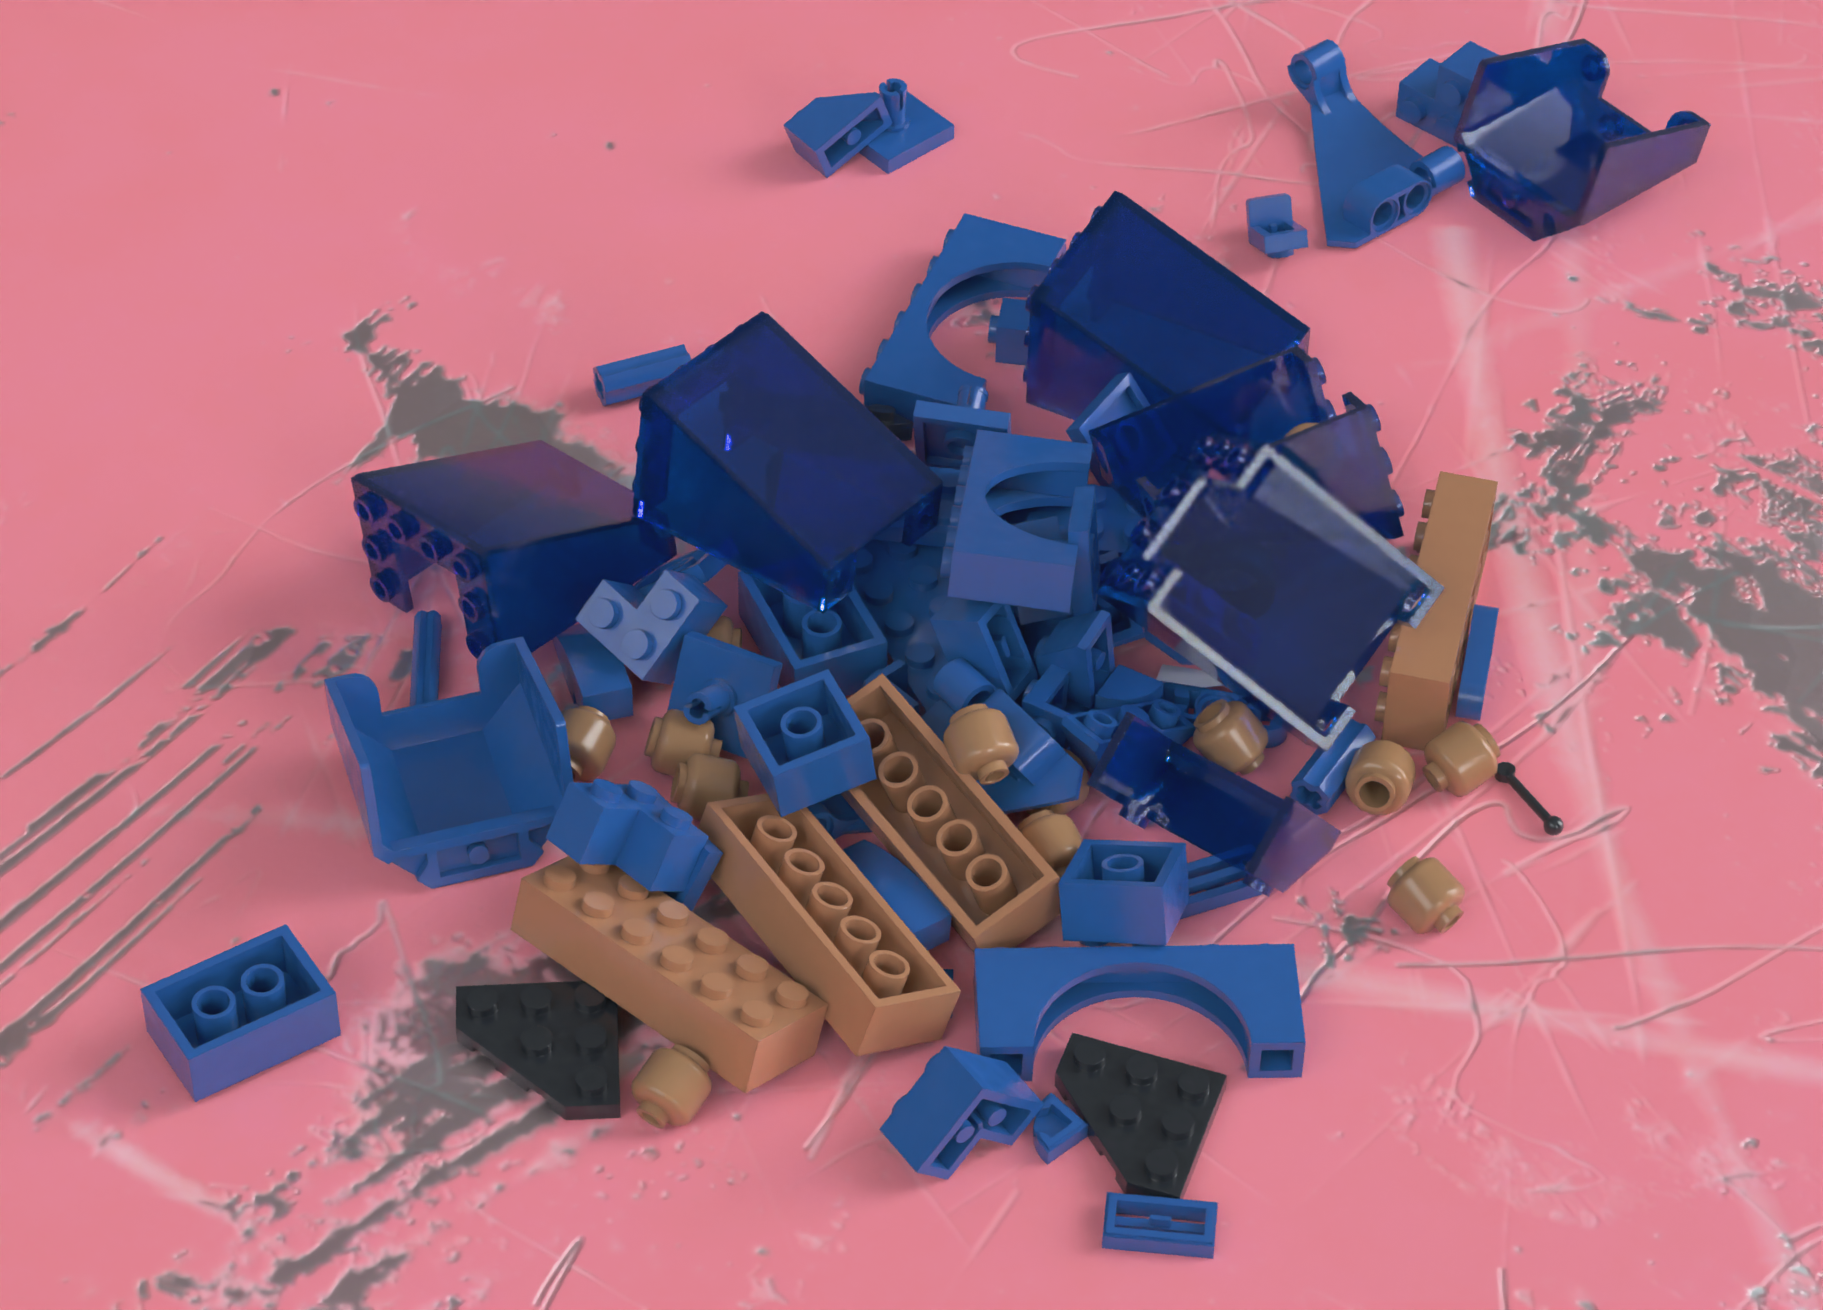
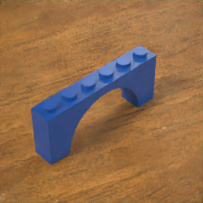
M964 213L957 227L948 230L940 255L933 256L930 260L927 277L924 282L915 285L907 310L898 313L893 333L889 340H882L872 368L867 367L864 370L859 384V393L864 395V405L883 404L892 406L896 409L895 413L913 422L916 400L957 405L958 391L962 385H971L970 396H972V400L975 386H980L986 390L987 379L958 368L940 354L930 339L932 333L951 314L977 302L1004 297H1026L1050 301L1065 275L1066 239Z
M977 429L974 446L965 445L954 505H952L950 526L948 525L946 544L943 549L940 577L950 578L947 597L1070 612L1078 545L1053 541L1030 534L1007 523L999 516L1015 510L1032 507H1072L1075 487L1088 485L1093 444Z
M1294 944L974 948L973 988L977 1054L1007 1062L1023 1081H1032L1034 1060L1038 1049L1050 1031L1062 1020L1089 1005L1106 1000L1129 997L1153 998L1173 1002L1190 1008L1210 1019L1236 1045L1246 1066L1248 1078L1302 1077L1306 1040Z

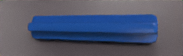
M421 610L414 616L410 706L438 700L442 624L441 615L435 610L430 612Z

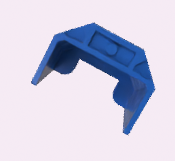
M523 637L493 643L481 652L476 665L480 691L386 712L381 711L377 687L369 677L363 674L352 673L324 679L332 729L374 857L388 865L391 862L415 875L417 881L431 889L533 866L544 853L542 846L547 841L546 835L569 782H574L565 719Z

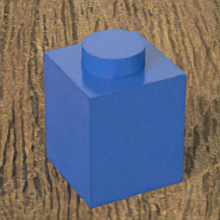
M1003 298L999 316L991 315L989 323L988 343H996L995 362L1050 368L1056 341L1058 303Z

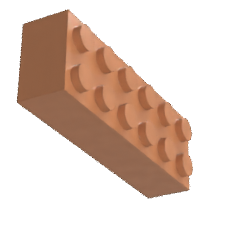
M1440 471L1436 489H1426L1421 518H1426L1428 521L1427 523L1418 521L1413 550L1417 551L1419 556L1410 554L1405 575V583L1410 585L1411 589L1401 588L1396 617H1400L1403 621L1402 623L1393 621L1389 636L1388 651L1395 652L1394 657L1384 656L1380 672L1379 686L1388 687L1387 692H1379L1374 721L1383 722L1381 740H1389L1402 747L1424 751L1425 745L1430 740L1446 730L1469 634L1474 604H1476L1488 553L1498 481Z
M882 673L850 696L847 701L870 737L877 779L840 794L891 855L909 868L952 915L951 926L974 952V948H1015L1059 916L1061 909L1058 884L1060 877L971 774H960L956 771L944 743Z
M767 793L707 802L698 828L709 836L708 839L723 852L711 878L795 982L804 985L808 991L828 1003L825 1019L854 1055L861 1056L941 1040L961 990L809 809L805 807L780 817Z
M570 856L521 878L510 930L675 1045H682L694 1051L707 1062L712 1071L744 1093L755 1089L815 1055L828 1003L808 991L804 985L795 982L771 966L764 958L755 955L740 945L724 931L715 928L690 911L684 904L674 900L662 891L647 890L616 865L579 864Z

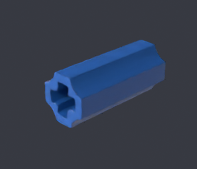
M682 344L596 366L593 368V382L602 405L607 406L694 383V368L690 354L687 352L685 345Z
M1351 717L1339 720L1291 782L1292 793L1289 796L1299 809L1310 811L1315 816L1327 813L1346 788L1345 777L1356 751L1365 743L1374 741L1376 738L1367 724L1359 723Z

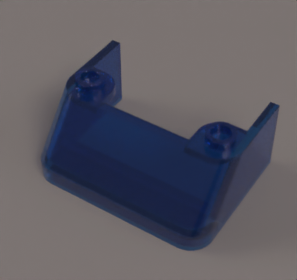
M1128 711L1087 782V785L1122 805L1118 813L1119 816L1144 830L1149 821L1231 866L1236 867L1246 873L1242 883L1267 897H1270L1273 889L1281 893L1288 890L1332 850L1341 834L1340 830L1288 796L1282 799L1174 742Z

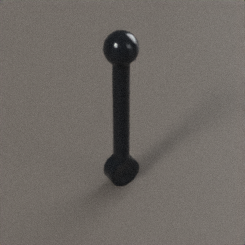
M1509 762L1498 763L1497 773L1495 774L1496 780L1508 783L1544 822L1543 827L1547 834L1551 836L1560 834L1564 828L1562 819L1557 816H1551L1516 778L1515 766Z

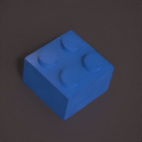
M829 669L733 707L741 748L780 817L877 779L870 737Z
M1083 839L1058 883L1063 941H1080L1082 945L1088 947H1099L1108 943L1132 944V946L1167 945L1189 902L1186 843Z

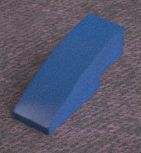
M581 624L551 629V637L573 704L596 708L603 712L609 720L633 716L632 685L624 664Z
M865 839L842 849L927 951L949 941L952 915L909 868L881 847Z

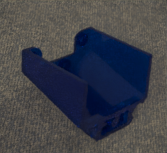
M1582 38L1482 59L1478 65L1454 134V140L1458 152L1465 153L1472 179L1467 181L1471 197L1534 242L1583 226L1697 163L1711 123L1692 111L1683 110L1674 113L1670 117L1665 129L1651 132L1602 98L1610 75V64L1606 54L1600 48Z

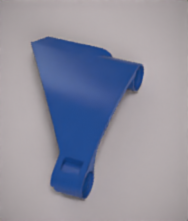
M1329 39L1323 40L1295 54L1291 58V64L1287 66L1290 79L1310 104L1316 167L1327 246L1357 248L1418 216L1427 208L1433 196L1460 183L1464 179L1466 173L1465 165L1455 149L1443 146L1422 156L1386 128L1358 101L1348 81L1345 57L1334 41Z
M964 658L951 660L940 669L933 681V690L941 699L924 713L921 718L942 742L945 729L950 725L949 720L951 716L960 709L973 704L981 703L986 704L988 708L998 709L1006 716L1019 746L1017 759L1008 767L1009 774L1004 779L989 785H982L979 780H976L1004 814L1079 800L1084 769L1000 687L996 688ZM841 794L807 807L834 840L844 834L872 832Z

